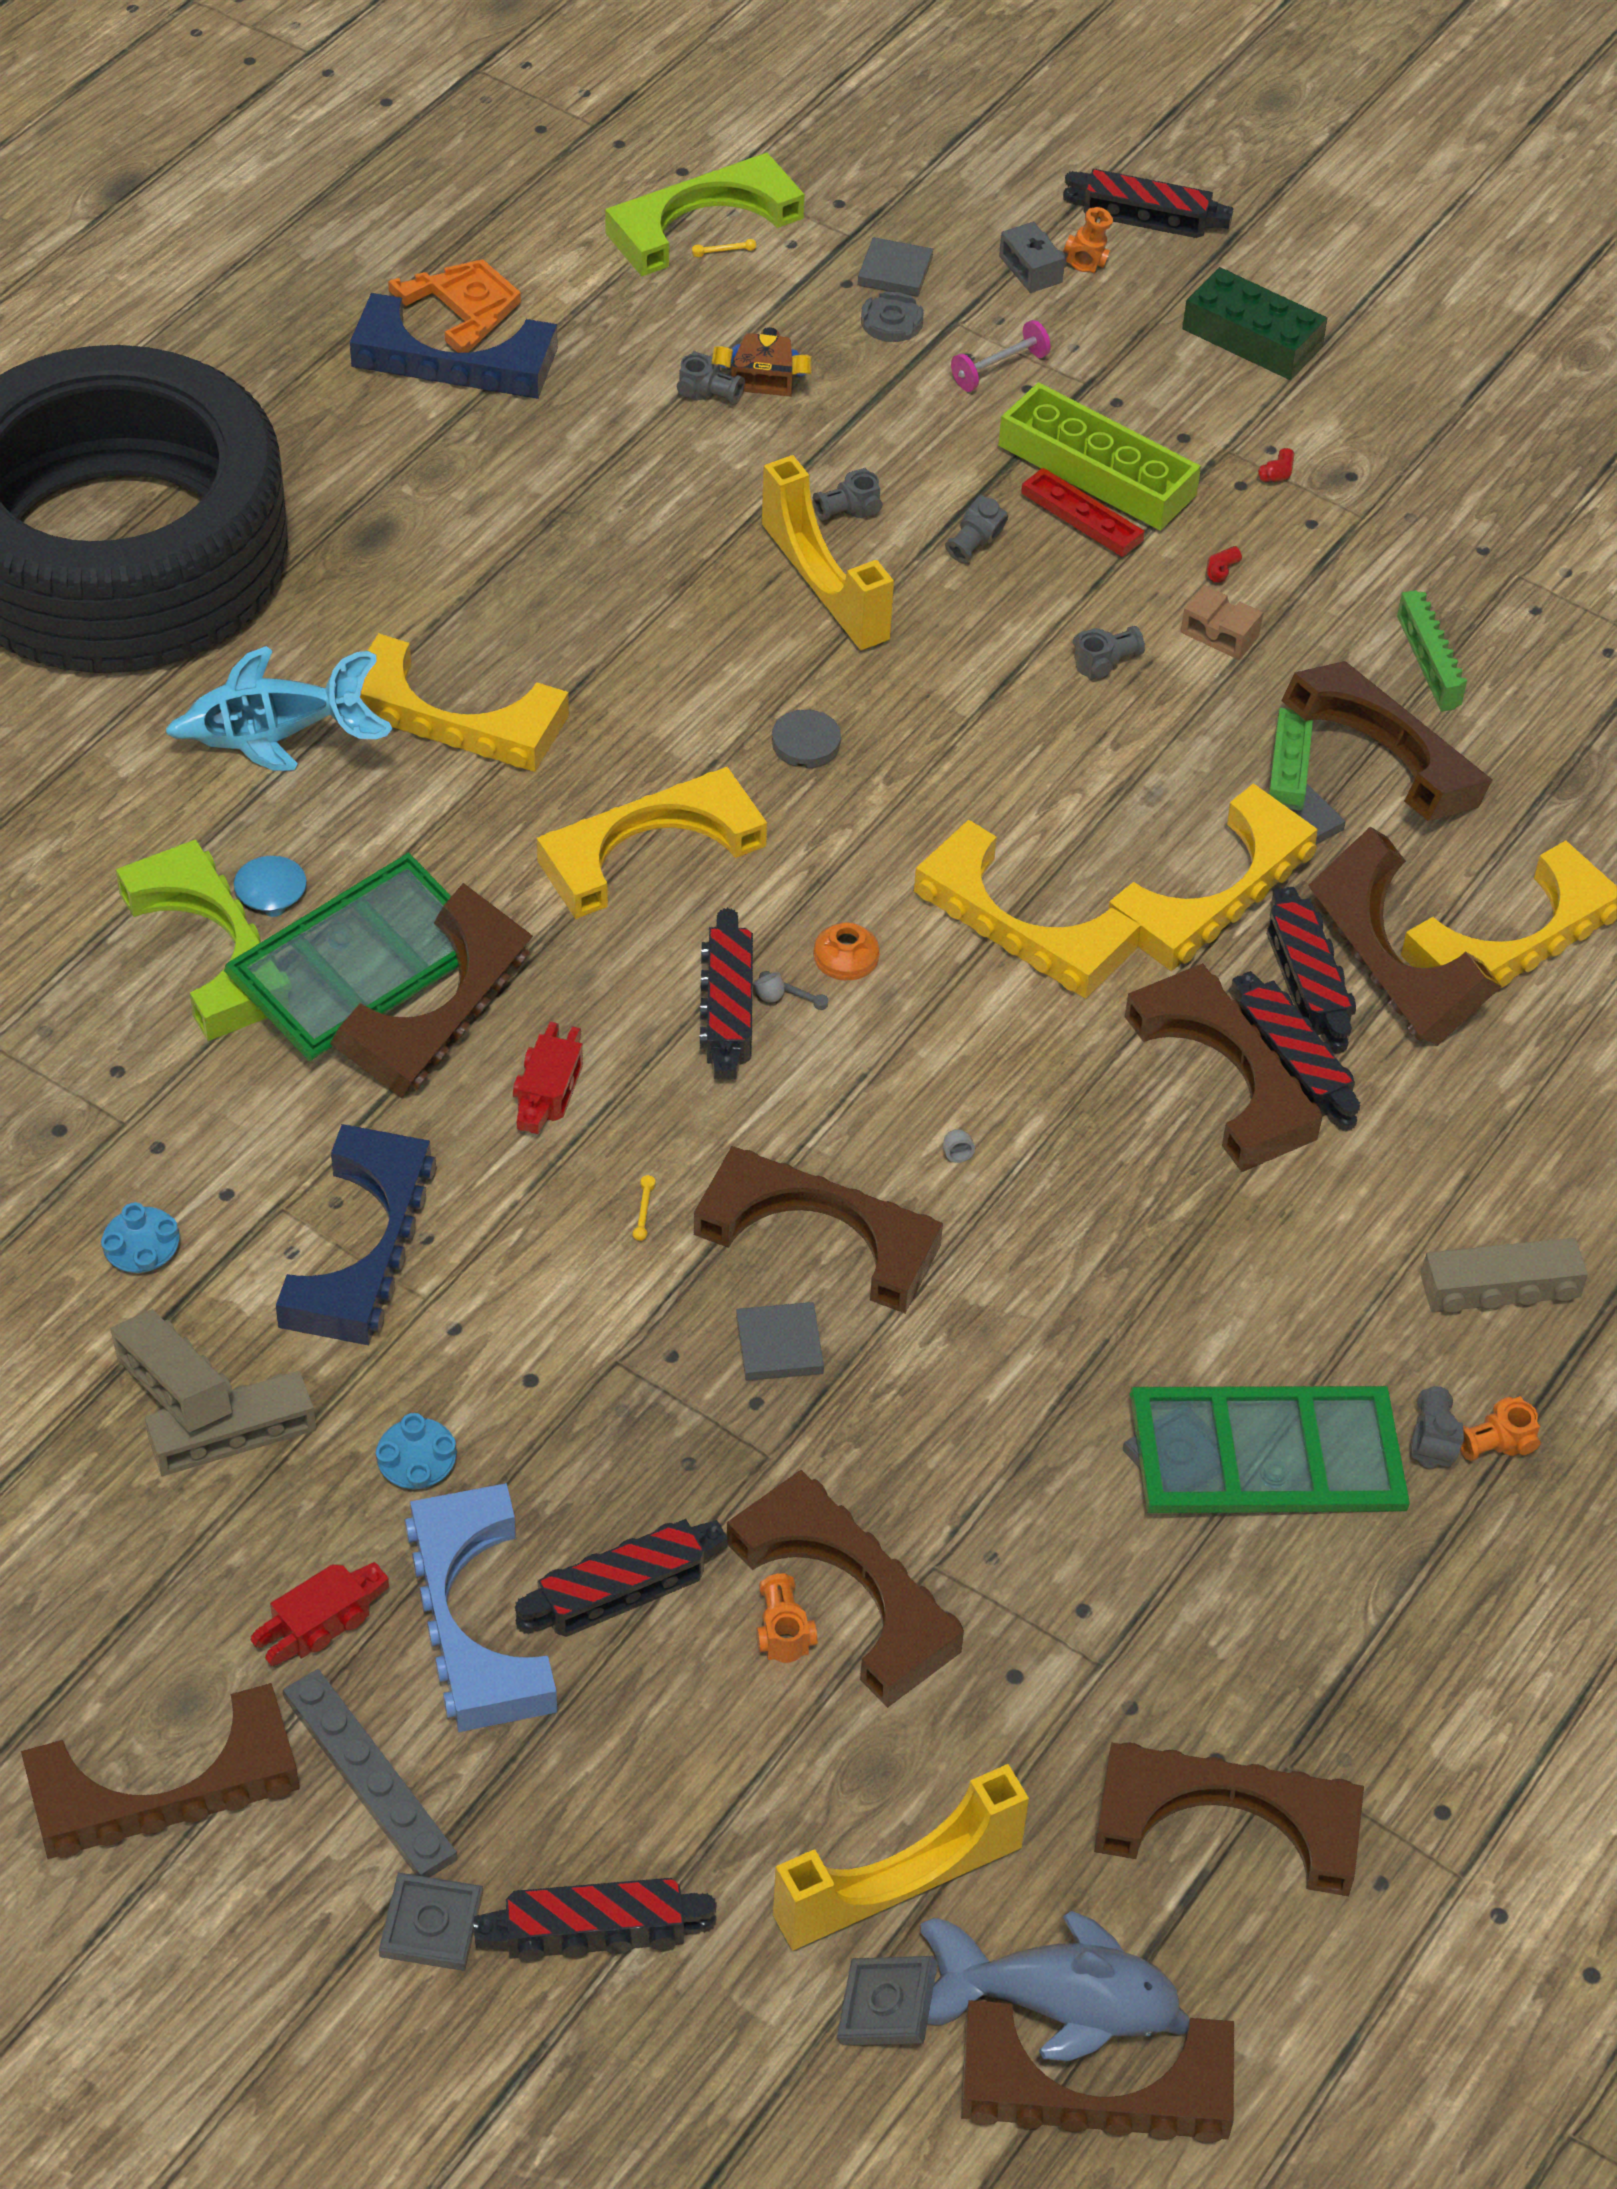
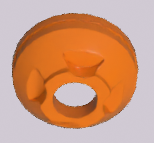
M849 922L838 923L825 928L816 938L813 950L814 961L817 967L827 976L844 981L861 979L869 975L878 965L880 955L878 941L872 932L863 926ZM842 934H851L858 940L853 944L845 945L840 943L837 938Z

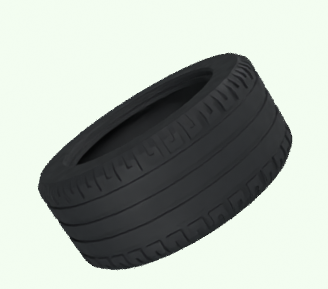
M100 345L63 350L37 357L15 366L0 375V647H5L7 651L16 653L22 658L30 659V661L64 670L91 673L131 672L164 666L197 655L199 652L206 651L210 647L221 643L224 639L229 638L235 631L243 628L245 623L254 618V614L258 613L263 608V604H266L269 600L270 594L274 592L281 578V573H283L288 549V532L279 444L276 433L264 409L261 408L259 402L253 398L250 392L245 391V388L236 383L233 378L226 376L223 372L214 369V367L208 364L201 363V361L174 352L129 345ZM133 475L162 479L183 486L202 498L188 513L162 528L138 536L116 540L84 541L62 538L36 530L19 520L29 508L52 492L74 483L107 476Z

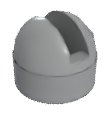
M780 972L765 975L753 983L757 995L763 1001L769 1003L778 1001L784 993L785 985Z
M954 1129L944 1137L943 1149L949 1161L960 1163L973 1156L975 1145L967 1132Z

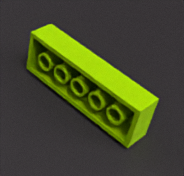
M1039 382L1001 416L998 446L1040 468L1047 469L1068 483L1160 531L1197 496L1201 465Z

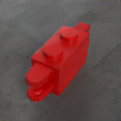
M550 1021L545 1034H539L534 1048H528L524 1060L525 1072L523 1076L518 1075L516 1077L513 1087V1097L518 1098V1130L539 1134L547 1120L556 1121L564 1117L583 1068V1043H580L581 1028L572 1026L567 1039L558 1038L559 1023Z
M376 1562L351 1573L344 1565L332 1564L271 1602L272 1619L264 1623L263 1626H259L253 1632L250 1640L256 1648H263L268 1643H272L283 1636V1639L274 1644L273 1647H270L265 1654V1658L271 1666H278V1664H282L283 1661L296 1654L302 1659L311 1652L321 1651L333 1638L346 1630H353L363 1623L365 1618L369 1616V1604L389 1588V1578Z

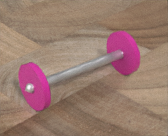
M1031 320L1023 326L1024 341L975 364L965 354L960 353L954 356L951 361V369L957 384L966 392L975 390L979 385L977 371L1026 348L1037 358L1047 356L1051 349L1047 331L1041 323Z

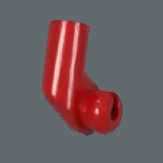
M1283 448L1279 451L1278 460L1268 461L1267 465H1261L1258 469L1260 480L1267 483L1271 480L1273 482H1281L1290 478L1293 470L1294 451L1289 448Z
M1233 546L1208 558L1206 575L1212 582H1223L1229 574L1228 566L1242 560L1239 548Z

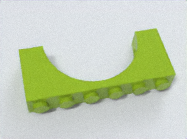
M766 152L605 209V234L642 277L669 267V241L666 239L664 231L679 216L699 208L729 206L754 212L770 221L776 228L804 219L805 194Z
M196 839L116 869L119 894L133 917L158 911H183L208 918L221 926L235 943L234 952L229 961L261 943L259 932L254 923L248 924L246 921L245 911L240 900H233L231 897L230 887L223 874L218 876L216 873V866L212 855L208 850L203 852ZM272 957L251 970V972L289 1010L288 994L292 992L291 985L284 972L278 973L275 959ZM224 969L209 983L190 992L193 1017L207 1041L267 1019V1016L224 972Z

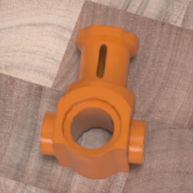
M1100 207L1089 208L1086 211L1085 226L1079 228L1076 236L1069 235L1063 250L1064 253L1068 254L1066 262L1081 272L1090 271L1095 273L1097 266L1104 268L1110 250L1105 248L1108 241L1105 232L1106 229L1111 227L1113 217L1107 210ZM1098 217L1101 218L1099 223L1096 222Z
M1521 1396L1516 1398L1507 1397L1498 1401L1493 1407L1494 1413L1487 1415L1484 1423L1471 1428L1463 1426L1464 1441L1460 1452L1469 1461L1476 1460L1479 1454L1492 1449L1498 1453L1510 1456L1517 1454L1527 1455L1534 1452L1541 1445V1441L1538 1438L1540 1425L1537 1422L1538 1414L1536 1409L1531 1404L1525 1402Z
M785 1573L770 1575L759 1583V1591L762 1596H765L767 1609L762 1615L764 1627H756V1636L759 1652H766L768 1660L775 1659L782 1663H790L798 1660L801 1656L809 1655V1646L817 1645L818 1640L815 1621H807L806 1612L800 1605L795 1603L793 1594L796 1588L795 1579ZM790 1634V1635H792V1636H794V1637H792V1638H783V1637H781L780 1635Z

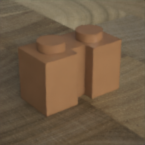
M1204 585L1184 608L1181 633L1240 660L1260 635L1263 612L1240 601L1236 606L1229 603L1227 595Z

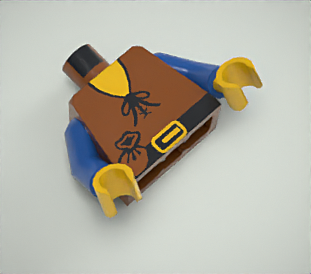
M772 327L764 328L761 334H746L741 344L735 345L732 349L724 346H714L711 364H718L722 368L731 370V376L733 377L737 375L744 377L745 386L743 392L792 397L793 375L800 378L806 374H812V356L800 355L797 350L791 349V339L780 336L778 330Z

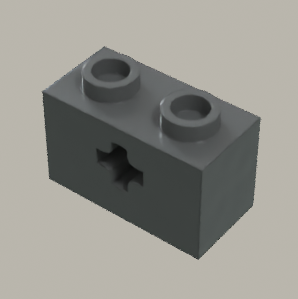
M1034 221L1001 232L999 257L1029 293L1063 283L1064 268L1066 267L1065 256L1062 251L1054 246L1048 235L1042 232Z

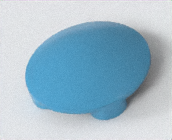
M263 856L253 859L240 868L234 879L236 898L248 907L264 911L266 915L271 917L282 915L285 912V908L297 902L307 888L303 869L296 862L281 856Z
M135 1202L127 1204L122 1209V1213L117 1215L108 1224L103 1233L101 1245L104 1255L113 1266L126 1272L142 1273L159 1268L171 1259L178 1248L180 1233L177 1222L169 1214L157 1208L143 1207L142 1204Z
M418 1413L407 1414L400 1422L390 1427L383 1434L376 1448L377 1464L384 1477L391 1483L407 1489H422L437 1484L450 1473L457 1456L456 1442L450 1431L439 1422L423 1418Z

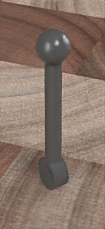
M763 971L760 973L759 978L771 973ZM784 982L785 991L813 1002L816 1009L824 1010L828 1007L827 996L823 994L815 996Z

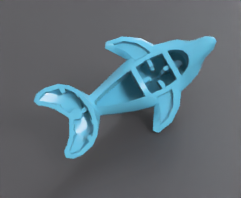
M267 646L247 653L232 668L226 684L194 701L184 715L173 720L166 728L167 735L175 739H192L210 747L240 749L254 763L273 771L295 770L298 764L277 741L329 715L347 733L359 739H379L387 736L392 730L390 722L377 716L360 698L364 679L376 663L375 654L370 651H362L343 658L333 669L326 688L299 681L263 678L273 652Z

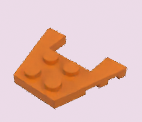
M483 259L444 268L445 273L430 276L423 272L414 274V280L401 282L400 278L388 281L389 292L395 297L402 298V303L405 306L433 293L465 321L445 331V342L458 353L470 352L521 303V292Z

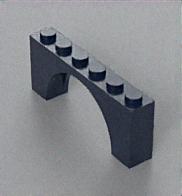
M376 293L370 294L350 340L351 367L539 399L558 349L557 324L526 319L514 336L495 347L467 353L438 350L419 342L405 329L403 325L402 298Z
M341 1124L331 1152L333 1176L351 1181L370 1192L381 1203L388 1215L387 1229L378 1245L366 1257L347 1268L314 1276L287 1274L276 1302L278 1328L369 1346L374 1331L379 1332L381 1330L384 1320V1309L382 1307L385 1300L390 1301L395 1286L393 1275L395 1269L401 1270L405 1259V1247L403 1246L406 1239H412L416 1225L414 1214L416 1209H422L426 1197V1187L424 1185L426 1179L431 1180L434 1176L436 1157L431 1156L430 1140Z

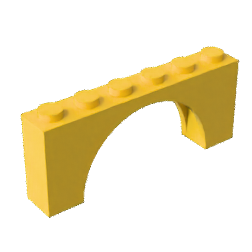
M794 455L764 465L763 527L860 651L890 640L894 580L877 559L849 569L847 574H845L832 557L820 532L812 505L809 474Z
M378 633L367 650L376 655V663L364 679L360 693L361 700L377 716L390 722L392 728L403 730L419 737L428 738L451 747L460 748L486 758H492L518 768L536 772L569 717L568 692L538 682L520 700L496 711L481 714H458L443 711L421 700L411 690L406 681L411 669L409 642Z
M724 767L537 837V862L574 918L578 919L608 907L607 881L601 869L610 852L627 838L652 829H686L714 839L723 845L734 858L766 847L767 822L729 768Z
M1254 783L1229 804L1227 825L1243 840L1252 860L1247 873L1235 885L1215 895L1184 899L1160 895L1132 882L1109 901V909L1112 907L1141 925L1138 947L1171 972L1180 964L1188 963L1195 956L1199 948L1205 943L1213 942L1224 927L1230 922H1237L1249 906L1254 902L1259 903L1274 885L1278 882L1283 883L1286 881L1293 869L1302 862L1307 863L1317 850L1316 838L1318 829Z
M968 819L916 867L914 892L923 900L931 902L946 911L952 918L958 919L970 926L979 935L987 937L1002 946L1008 953L1026 961L1037 971L1045 973L1058 981L1067 990L1074 991L1086 999L1137 949L1141 925L1112 907L1091 921L1067 927L1033 925L1007 914L989 897L982 882L985 871L995 859L997 837Z
M1565 840L1539 856L1534 880L1545 891L1553 910L1552 920L1543 929L1518 940L1484 941L1455 932L1440 923L1436 918L1431 917L1406 932L1401 956L1412 967L1432 968L1447 964L1466 951L1483 961L1500 983L1501 988H1503L1514 977L1524 971L1530 972L1534 970L1541 961L1550 956L1561 954L1570 944L1577 940L1583 941L1594 930L1604 924L1610 925L1616 921L1617 886Z
M1006 1764L970 1780L969 1787L962 1801L944 1822L912 1846L889 1858L859 1868L832 1869L824 1866L814 1849L775 1867L773 1916L790 1948L794 1951L1021 1849L1029 1797L1009 1764Z

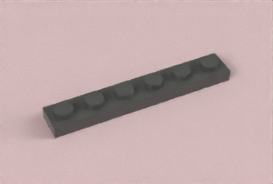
M319 1669L283 1689V1697L415 1875L431 1877L458 1860L457 1851Z

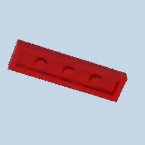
M1045 468L1040 469L1022 483L1021 494L1121 557H1124L1144 541V530Z

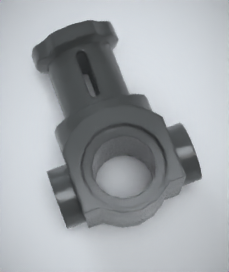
M696 351L682 359L681 369L679 370V382L676 386L679 395L697 401L712 397L715 394L727 398L733 404L738 403L745 386L744 377L738 375L733 377L721 373L719 366L711 364V356Z
M866 467L847 473L844 482L839 483L837 489L826 493L816 492L812 497L815 512L821 521L829 519L830 515L843 511L848 515L864 518L879 513L883 506L880 500L878 476L868 471Z
M980 494L966 511L960 523L961 531L955 538H949L945 543V548L950 556L960 563H968L972 558V552L978 545L991 544L1003 531L1008 520L1007 512L999 507L996 500L986 498Z
M1137 626L1128 627L1125 632L1115 635L1102 629L1094 628L1078 633L1073 639L1077 671L1087 676L1089 680L1108 675L1113 665L1119 663L1120 658L1131 654L1141 655L1145 651L1143 635Z
M1433 1386L1422 1390L1418 1394L1417 1405L1422 1413L1417 1418L1411 1439L1412 1458L1417 1459L1421 1465L1427 1468H1436L1438 1465L1450 1467L1456 1461L1464 1441L1463 1423L1458 1422L1450 1412L1453 1405V1397L1449 1391L1443 1387Z

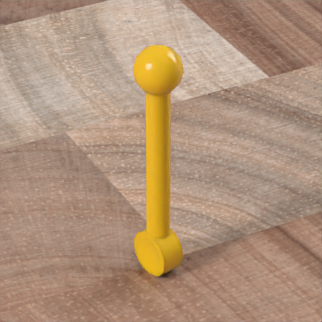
M747 239L743 243L708 247L697 244L692 247V255L694 257H702L704 253L738 249L753 251L757 243L754 239Z
M645 1175L640 1180L643 1194L638 1225L632 1233L633 1238L637 1241L645 1240L648 1235L645 1229L650 1192L655 1189L656 1185L655 1178L650 1175Z

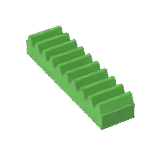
M1416 590L1402 592L1397 618L1440 711L1455 710L1456 707L1462 705L1467 679L1461 678L1462 668H1457L1458 660L1452 658L1454 651L1453 649H1448L1449 641L1443 639L1445 632L1444 630H1439L1440 622L1435 620V611H1430L1431 602L1426 601V592H1418Z
M1279 708L1269 795L1289 809L1303 810L1313 720L1305 721L1292 709Z

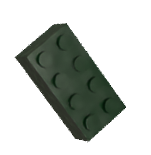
M1219 267L1186 300L1182 329L1291 381L1323 347L1328 317Z

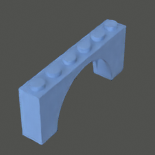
M507 1483L410 1501L412 1518L404 1519L408 1542H416L418 1552L412 1553L416 1577L424 1576L426 1586L420 1587L424 1612L432 1611L433 1621L427 1622L431 1646L439 1645L441 1656L435 1657L439 1682L447 1681L449 1692L443 1693L447 1718L455 1717L458 1732L557 1713V1691L548 1656L513 1657L484 1648L465 1635L453 1620L447 1606L450 1589L456 1577L468 1562L494 1545L516 1539L515 1516Z

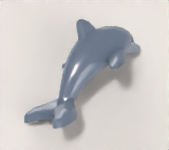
M1070 1911L1063 1918L1077 1943L1035 1947L1015 1952L993 1961H989L973 1939L951 1922L932 1918L920 1924L921 1933L933 1949L941 1973L939 1979L934 1983L927 2024L944 2025L956 2020L967 2010L968 2000L977 2001L982 1995L997 1998L1029 2008L1064 2023L1065 2025L1039 2049V2052L1043 2059L1071 2061L1097 2051L1113 2036H1151L1161 2031L1179 2035L1187 2032L1189 2017L1179 2007L1177 1989L1158 1967L1138 1956L1124 1952L1117 1940L1095 1920L1076 1912Z

